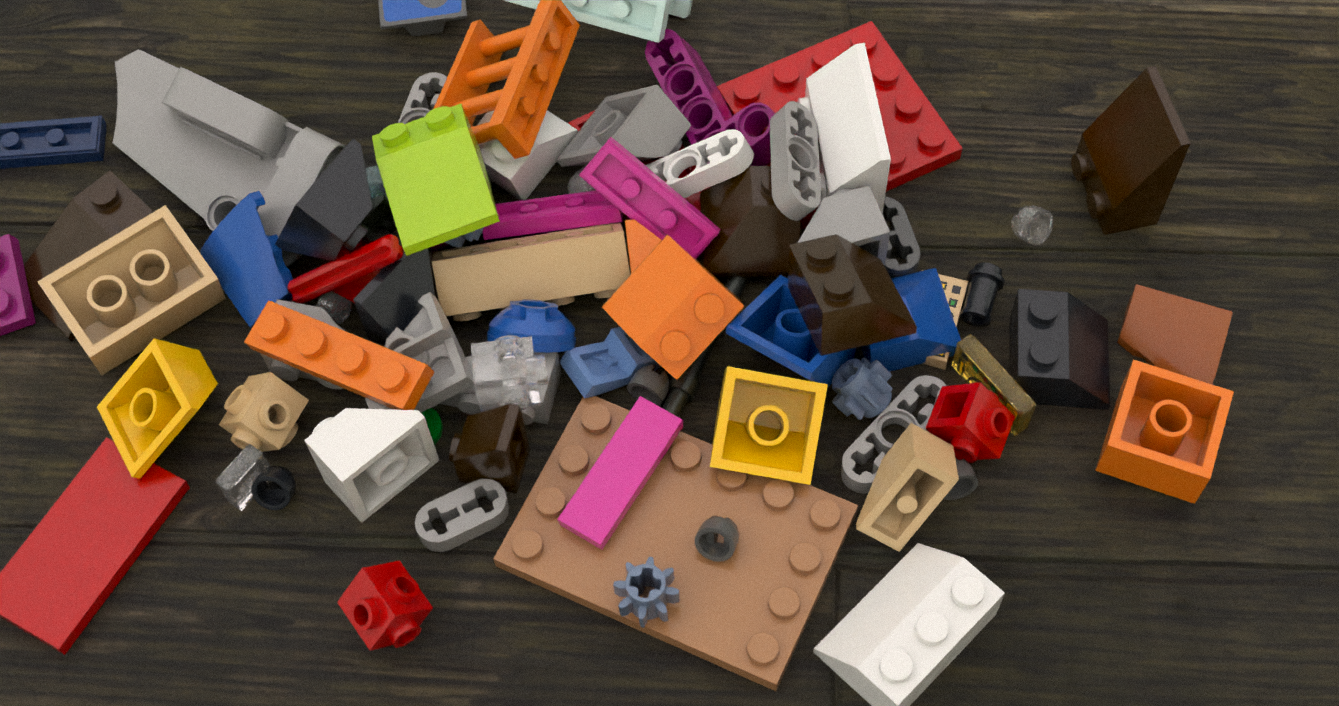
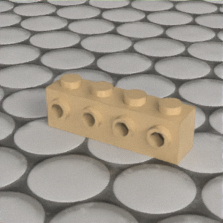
M620 222L434 251L431 261L439 304L446 317L453 316L454 321L476 319L482 315L481 311L500 308V311L509 306L510 301H520L523 299L542 300L559 306L574 302L577 295L594 293L596 298H609L630 276L624 231Z

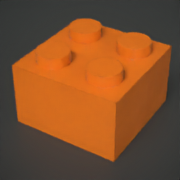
M1133 359L1120 388L1095 471L1195 504L1211 478L1234 391Z

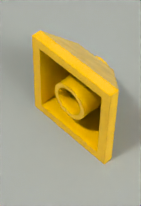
M153 338L97 406L132 478L140 479L196 414L218 383L199 350Z

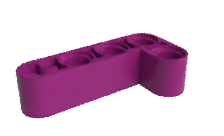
M670 29L665 30L664 39L659 43L648 40L645 48L646 59L663 92L690 122L691 126L686 131V135L691 145L726 130H738L743 134L753 150L754 157L750 166L768 165L771 162L770 119L775 112L766 104L752 103L735 115H732L702 58L690 44ZM768 126L767 130L760 135L762 130Z

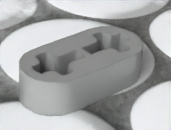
M483 478L427 503L421 507L415 519V527L420 541L431 551L444 552L497 528L504 523L509 513L505 489L500 483L492 479ZM486 496L489 501H493L494 509L491 512L485 513L479 507L477 499ZM439 517L446 523L447 532L438 535L433 529L431 522Z

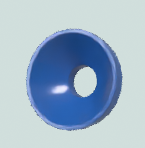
M531 299L510 301L509 306L490 321L487 341L494 346L516 351L563 352L575 348V327L558 310V305L555 303Z

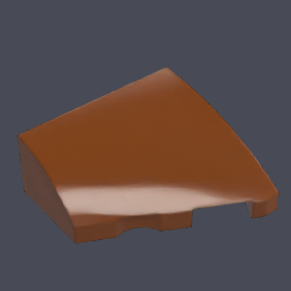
M1136 284L1126 308L1117 343L1133 356L1145 359L1150 365L1213 385L1233 312Z

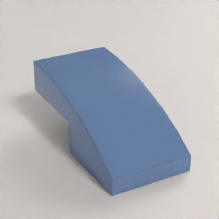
M621 327L612 328L604 342L568 350L560 360V364L584 399L627 385L634 373L643 366L655 365L654 371L661 368Z

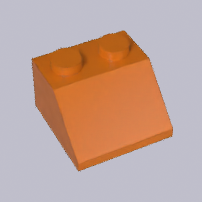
M668 234L602 306L631 339L676 380L744 307L738 297Z

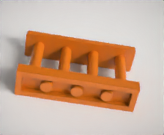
M540 0L530 25L494 36L481 20L472 22L433 109L442 106L452 107L461 103L478 144L498 139L514 159L530 155L580 24L561 0ZM520 47L516 57L500 61L503 52ZM507 79L503 89L486 93L490 83ZM494 111L490 122L472 126L477 115Z

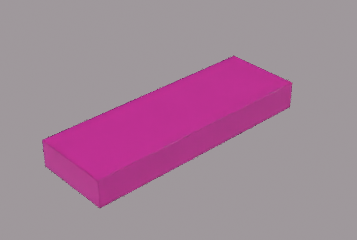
M612 137L607 140L579 174L582 179L631 220L635 219L661 240L668 234L695 259L698 258L721 230Z
M597 190L495 204L500 222L484 227L482 233L484 240L611 224L622 222L624 213Z
M640 396L557 519L559 525L603 550L683 428V420Z

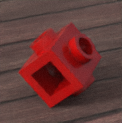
M981 382L942 386L926 429L934 436L953 445L957 460L965 459L968 463H973L976 460L1000 459L1015 415L999 401L998 396L994 392L988 390Z
M400 560L361 568L337 602L370 651L391 645L395 648L407 645L419 635L421 623L433 609L428 599L420 590L418 583L411 577Z

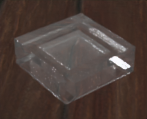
M249 444L216 479V483L228 502L242 511L253 499L251 492L253 482L263 470L271 466L264 454Z

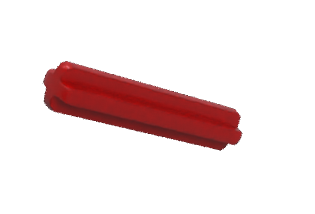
M388 234L353 252L334 259V261H330L289 281L287 290L292 294L294 302L303 304L394 263L402 258L404 250L399 245L398 238L395 235Z

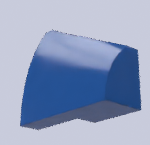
M260 191L249 193L219 223L200 250V254L219 279L222 289L250 328L254 326L268 300L276 303L277 299L289 302L292 299V294L287 290V286L293 278L283 261L282 249L275 245L278 236L277 234L266 235L257 211L259 206L266 204Z

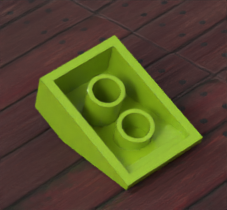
M461 103L452 107L442 106L428 112L425 117L406 124L395 123L389 125L379 134L372 136L376 162L406 256L500 222L482 153Z

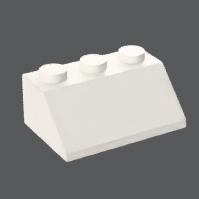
M865 43L853 45L806 78L805 97L798 98V103L810 111L817 123L821 201L824 197L831 196L841 189H857L870 185L878 206L883 213L891 158Z
M917 543L813 649V652L871 706H910L991 621L999 609L1005 592L965 558Z

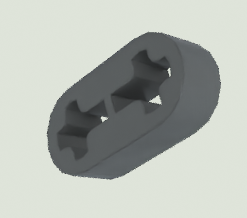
M885 197L882 215L886 221H891L885 268L890 278L916 273L921 255L920 248L905 209L897 200ZM895 246L901 259L906 258L905 264H898L896 259H890L892 247Z

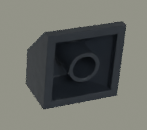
M352 139L296 203L275 245L284 251L334 261L344 247L353 252L370 230L363 223L373 209L362 147L359 142Z
M430 248L408 256L404 252L402 258L385 266L353 299L369 341L385 347L386 339L395 328L398 327L404 331L423 308L418 302L423 295L431 292L438 300Z

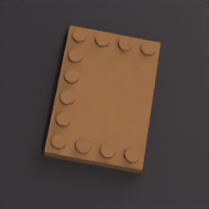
M597 396L585 399L582 397L493 558L495 566L771 690L777 691L855 519L858 505L808 484L709 467L712 444L680 431L603 550L559 525L557 519L630 410ZM716 515L722 518H730L737 525L740 534L738 545L732 557L721 562L712 561L702 556L696 549L694 542L701 524L711 516ZM719 534L717 542L724 543V537ZM653 557L655 566L661 571L673 568L675 579L667 587H674L679 590L680 602L674 604L667 603L668 621L664 622L657 617L647 620V624L643 628L640 627L639 618L632 612L623 617L620 615L618 605L626 597H619L615 594L613 583L619 580L626 581L627 572L625 564L627 562L638 566L646 564L648 558ZM645 587L643 594H640L639 597L649 598V593L654 587Z

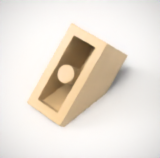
M910 423L883 457L857 519L856 529L900 552L958 482L954 446Z

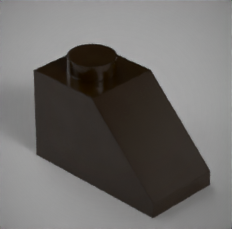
M507 404L467 416L462 433H455L449 451V460L454 463L460 482L471 483L483 478L492 479L500 483L505 491L518 492L530 452L520 405Z

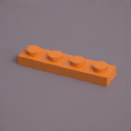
M270 300L266 303L244 341L254 351L394 410H414L435 373L425 363Z

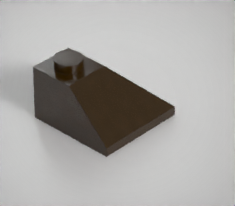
M749 166L741 174L720 182L700 193V212L721 229L703 251L704 268L714 277L788 276L789 245L798 243L800 239V220L789 219L775 205L772 198L771 166Z

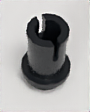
M981 262L977 263L974 269L968 271L966 279L970 285L964 307L960 313V318H963L962 321L976 327L990 325L997 291L1003 289L1005 284L1001 268L991 263Z

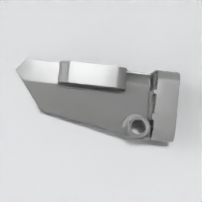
M139 49L115 61L117 117L112 143L205 219L209 229L212 231L249 193L260 191L266 204L259 206L257 211L265 233L269 236L277 234L279 237L296 203L346 147L344 144L308 127L302 129L289 123L287 118L261 104L185 68H177ZM282 250V257L286 267L303 256L302 254Z

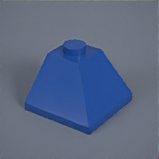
M932 268L891 278L917 326L916 333L861 346L863 356L870 363L878 360L888 371H894L925 363L926 357L950 352L949 357L962 354V352L964 353V347L955 326L937 269Z

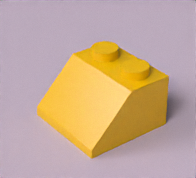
M727 366L724 371L709 467L810 485L828 384Z

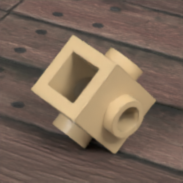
M271 372L248 376L244 385L238 386L226 400L224 409L227 412L219 426L232 434L231 441L236 446L249 453L257 454L263 451L280 450L295 436L298 430L296 421L309 400Z

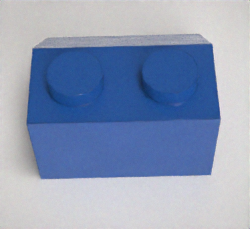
M782 275L772 282L726 328V334L808 380L828 384V387L832 384V378L837 369L846 361L854 359L856 348L823 356L820 355L788 289V278Z

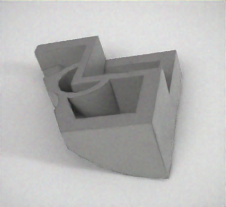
M431 292L419 299L418 302L423 308L405 330L402 331L396 327L386 339L385 347L427 364L435 372L414 409L420 413L476 384L453 329L437 298ZM365 398L368 409L394 410Z

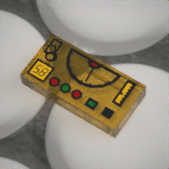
M970 334L959 341L956 346L952 367L967 384L981 382L988 390L998 396L999 401L1015 415L1010 430L1014 436L1028 428L1036 403L975 336Z

